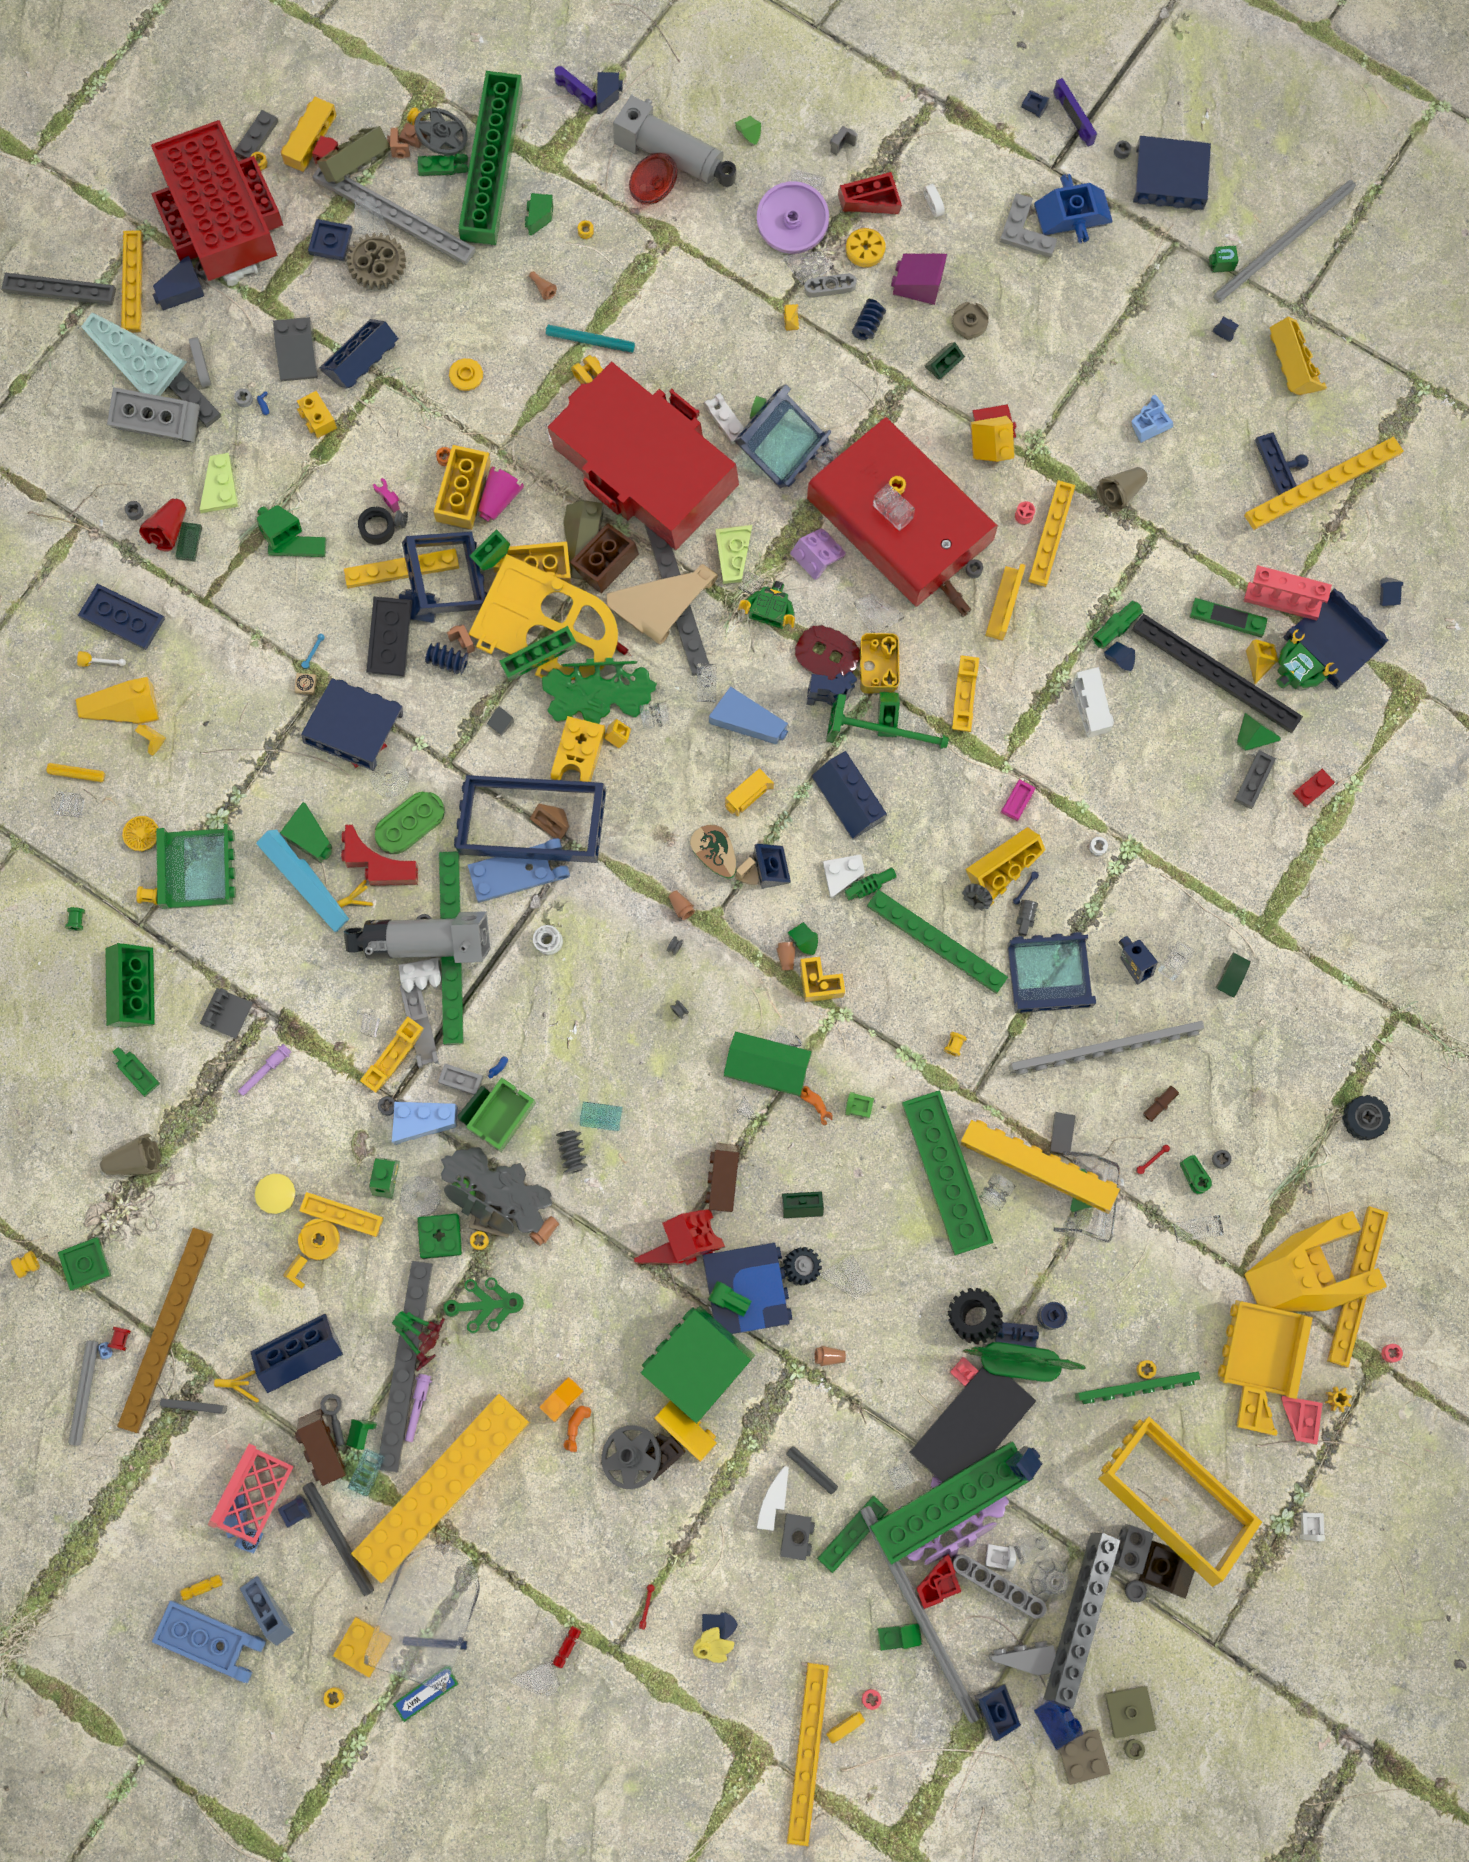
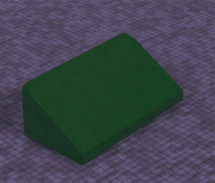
M956 342L947 344L924 366L940 380L965 356Z
M484 1086L478 1089L457 1116L459 1121L466 1126L490 1094Z
M822 1191L782 1193L783 1218L821 1217L824 1215Z

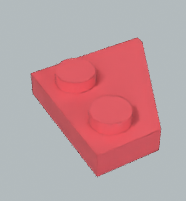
M1281 1396L1295 1441L1317 1445L1323 1403Z

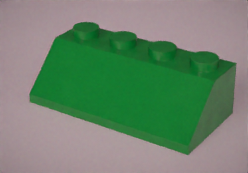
M117 943L105 948L106 1026L126 1028L155 1025L153 947Z

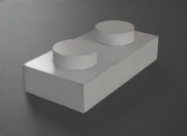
M444 1064L438 1083L474 1095L480 1088L483 1076Z

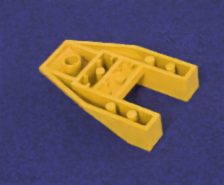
M1350 1211L1291 1235L1248 1270L1244 1276L1256 1304L1289 1312L1327 1311L1385 1289L1387 1285L1379 1268L1336 1283L1321 1249V1246L1355 1235L1361 1230L1354 1212Z

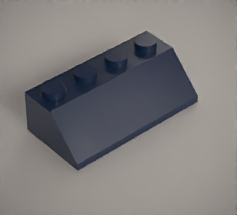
M369 319L319 369L340 387L351 388L357 383V379L360 376L365 375L370 370L369 367L373 363L379 362L383 357L382 355L395 346V342L399 338L386 321Z
M846 751L830 759L812 775L813 780L852 840L885 821L886 811Z
M326 1313L250 1351L256 1376L267 1393L279 1389L281 1386L343 1355L340 1342Z

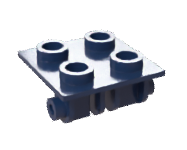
M1003 1322L1002 1326L999 1325L1000 1332L996 1333L995 1342L1036 1347V1341L1039 1338V1331H1037L1036 1325Z

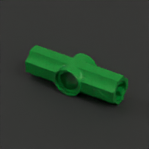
M1132 600L1119 613L1113 614L1105 625L1093 635L1094 644L1104 649L1116 637L1122 636L1131 624L1143 614L1144 611L1141 605Z

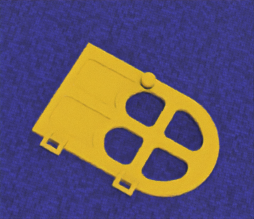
M506 554L469 632L470 636L479 640L476 648L491 655L494 649L497 648L511 655L527 647L526 637L532 627L541 625L556 632L568 626L576 642L594 651V662H605V658H612L618 642L616 620L611 610L602 600ZM555 592L563 593L573 600V605L563 623L546 617L541 610L544 598ZM590 606L600 615L605 626V634L600 640L592 639L574 630L573 626L582 607ZM482 643L491 645L490 649L481 646ZM557 657L537 667L535 675L542 678L545 675L540 674L541 670L549 673L553 668L560 670L565 675H570L574 668L562 667L558 663ZM595 666L579 667V672L583 678H586L595 673Z

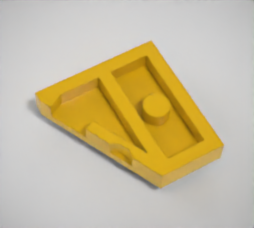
M1247 1386L1242 1387L1236 1427L1277 1436V1429H1275L1272 1421V1412L1267 1404L1268 1399L1265 1390Z

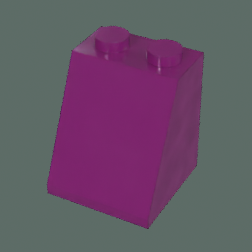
M903 253L902 259L897 261L895 268L898 274L893 276L891 287H894L893 295L935 305L947 254Z

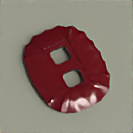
M823 625L811 626L805 630L795 646V656L798 662L814 674L828 676V680L835 679L839 673L843 676L849 671L853 673L860 659V649L855 641L840 631ZM817 642L826 646L821 655L812 650ZM833 651L843 655L839 663L829 659Z

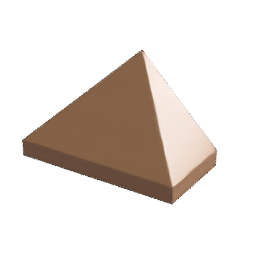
M539 803L530 817V820L553 838L560 839V841H562L569 829L565 811L561 808Z

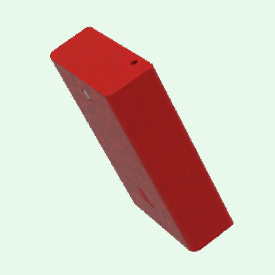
M887 417L847 448L808 483L807 499L915 607H918L939 589L944 582L949 580L968 564L970 560L994 541L998 525ZM894 476H900L906 482L905 491L901 495L899 494V496L891 494L888 490L889 481ZM895 482L892 484L893 487L898 489L902 487L901 484Z

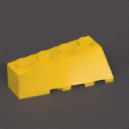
M1288 316L1269 327L1271 331L1270 338L1276 346V355L1282 363L1281 370L1287 378V388L1289 391L1298 395H1304L1327 389L1325 382L1321 383L1318 375L1321 373L1318 367H1315L1310 360L1313 358V355L1304 346L1306 340L1297 320Z
M1027 827L965 870L971 884H978L986 888L994 900L999 894L1002 895L1007 890L1006 887L1012 880L1016 881L1021 876V871L1025 867L1029 868L1046 849L1040 835Z

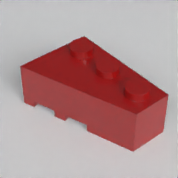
M892 172L840 185L837 194L842 211L899 214L902 207Z

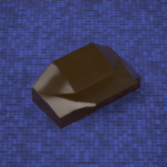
M662 1434L656 1436L661 1449V1462L653 1478L654 1481L686 1453L673 1436L667 1437ZM651 1441L646 1453L655 1459V1448Z

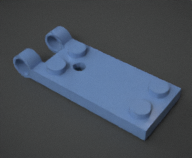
M558 838L551 839L540 845L529 847L541 849H563L561 841ZM493 857L468 865L478 903L570 877L568 866H560L550 870L548 860ZM528 864L533 865V869L530 871L526 870Z
M171 1600L152 1643L233 1677L236 1680L248 1683L253 1672L247 1668L237 1666V1660L244 1645L262 1652L266 1640ZM218 1642L224 1644L223 1650L217 1649Z

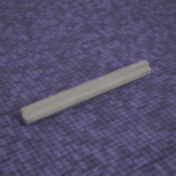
M86 1341L68 1442L70 1445L79 1446L82 1441L98 1349L97 1341Z

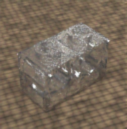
M885 485L874 495L873 506L899 531L913 519L915 508L891 485Z

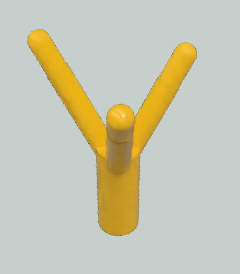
M363 880L348 897L336 901L341 908L349 904L373 906L372 902L353 900L368 888L364 886L367 881Z
M255 1370L235 1379L214 1380V1387L233 1388L254 1402H259L258 1398L239 1387L240 1385H249V1381L241 1380L255 1374Z

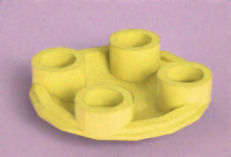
M274 1173L267 1175L256 1186L254 1195L256 1203L261 1210L267 1213L278 1214L284 1212L293 1205L295 1199L294 1184L288 1177L282 1174Z

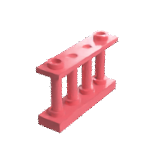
M1257 565L1253 582L1248 583L1243 601L1317 621L1322 602H1328L1332 584Z

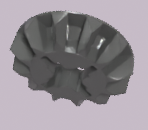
M969 884L962 892L964 895L963 900L968 901V905H972L974 909L979 908L982 911L988 909L992 904L993 899L990 892L981 885Z

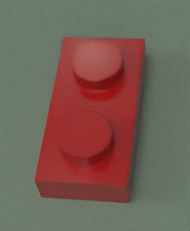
M1322 768L1292 794L1306 808L1335 782Z

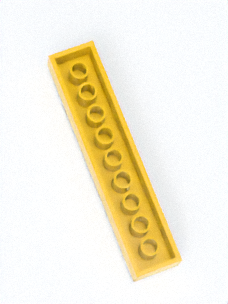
M498 1394L351 1554L381 1584L384 1583L523 1432L530 1422L501 1394Z

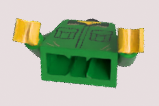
M774 581L772 588L764 586L761 591H756L746 600L740 601L737 610L744 609L746 615L749 612V619L783 629L786 624H790L791 628H794L795 612L793 604L788 600V594L782 592L784 588L782 582Z

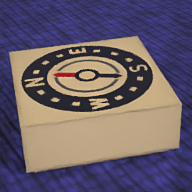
M297 673L295 693L315 695L316 674Z

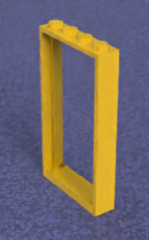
M1148 1416L1143 1421L1139 1419L1132 1426L1134 1430L1132 1434L1128 1433L1121 1441L1123 1446L1121 1448L1118 1447L1112 1453L1111 1457L1113 1459L1111 1462L1107 1461L1101 1468L1102 1474L1098 1480L1205 1581L1214 1587L1224 1581L1262 1524V1521L1152 1418ZM1144 1434L1148 1435L1243 1524V1527L1215 1568L1115 1475Z

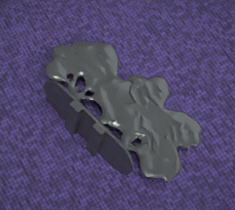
M480 1147L456 1150L452 1156L447 1155L441 1159L444 1165V1169L441 1172L442 1180L448 1183L458 1182L461 1186L460 1188L456 1185H447L444 1187V1192L453 1203L463 1208L462 1213L467 1216L471 1213L480 1219L479 1224L484 1227L488 1224L506 1234H511L514 1231V1226L509 1218H513L516 1221L517 1227L522 1233L539 1232L544 1221L538 1209H545L551 1206L552 1195L548 1189L538 1184L525 1186L526 1173L521 1163L513 1164L511 1167L506 1165L498 1166L496 1171H490L487 1157ZM458 1175H459L460 1178H461L460 1181L456 1179V1177H457ZM464 1176L469 1177L470 1184L468 1188H466L467 1184L464 1183ZM472 1185H477L476 1188H474V1189L471 1188ZM480 1191L485 1195L486 1200L483 1202L470 1194V1192ZM489 1205L500 1206L502 1208L501 1213ZM511 1210H514V1214H508Z

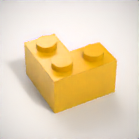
M820 957L800 959L799 966L805 1002L844 998L843 973L823 976Z

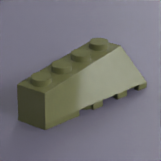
M380 126L360 129L358 131L359 134L352 135L348 138L349 141L337 146L338 151L333 150L317 161L327 182H335L337 184L345 179V175L357 172L359 166L371 163L373 157L385 154V150L390 145Z

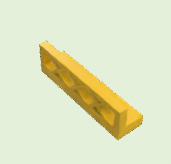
M1020 563L1018 569L1005 566L985 636L1004 640L1026 565Z

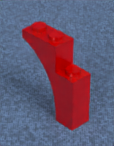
M353 824L345 825V831H342V843H345V850H342L341 858L347 868L368 867L365 868V879L369 881L371 886L418 885V865L416 861L393 860L375 853L361 841Z

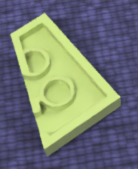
M752 525L715 529L723 584L742 582Z

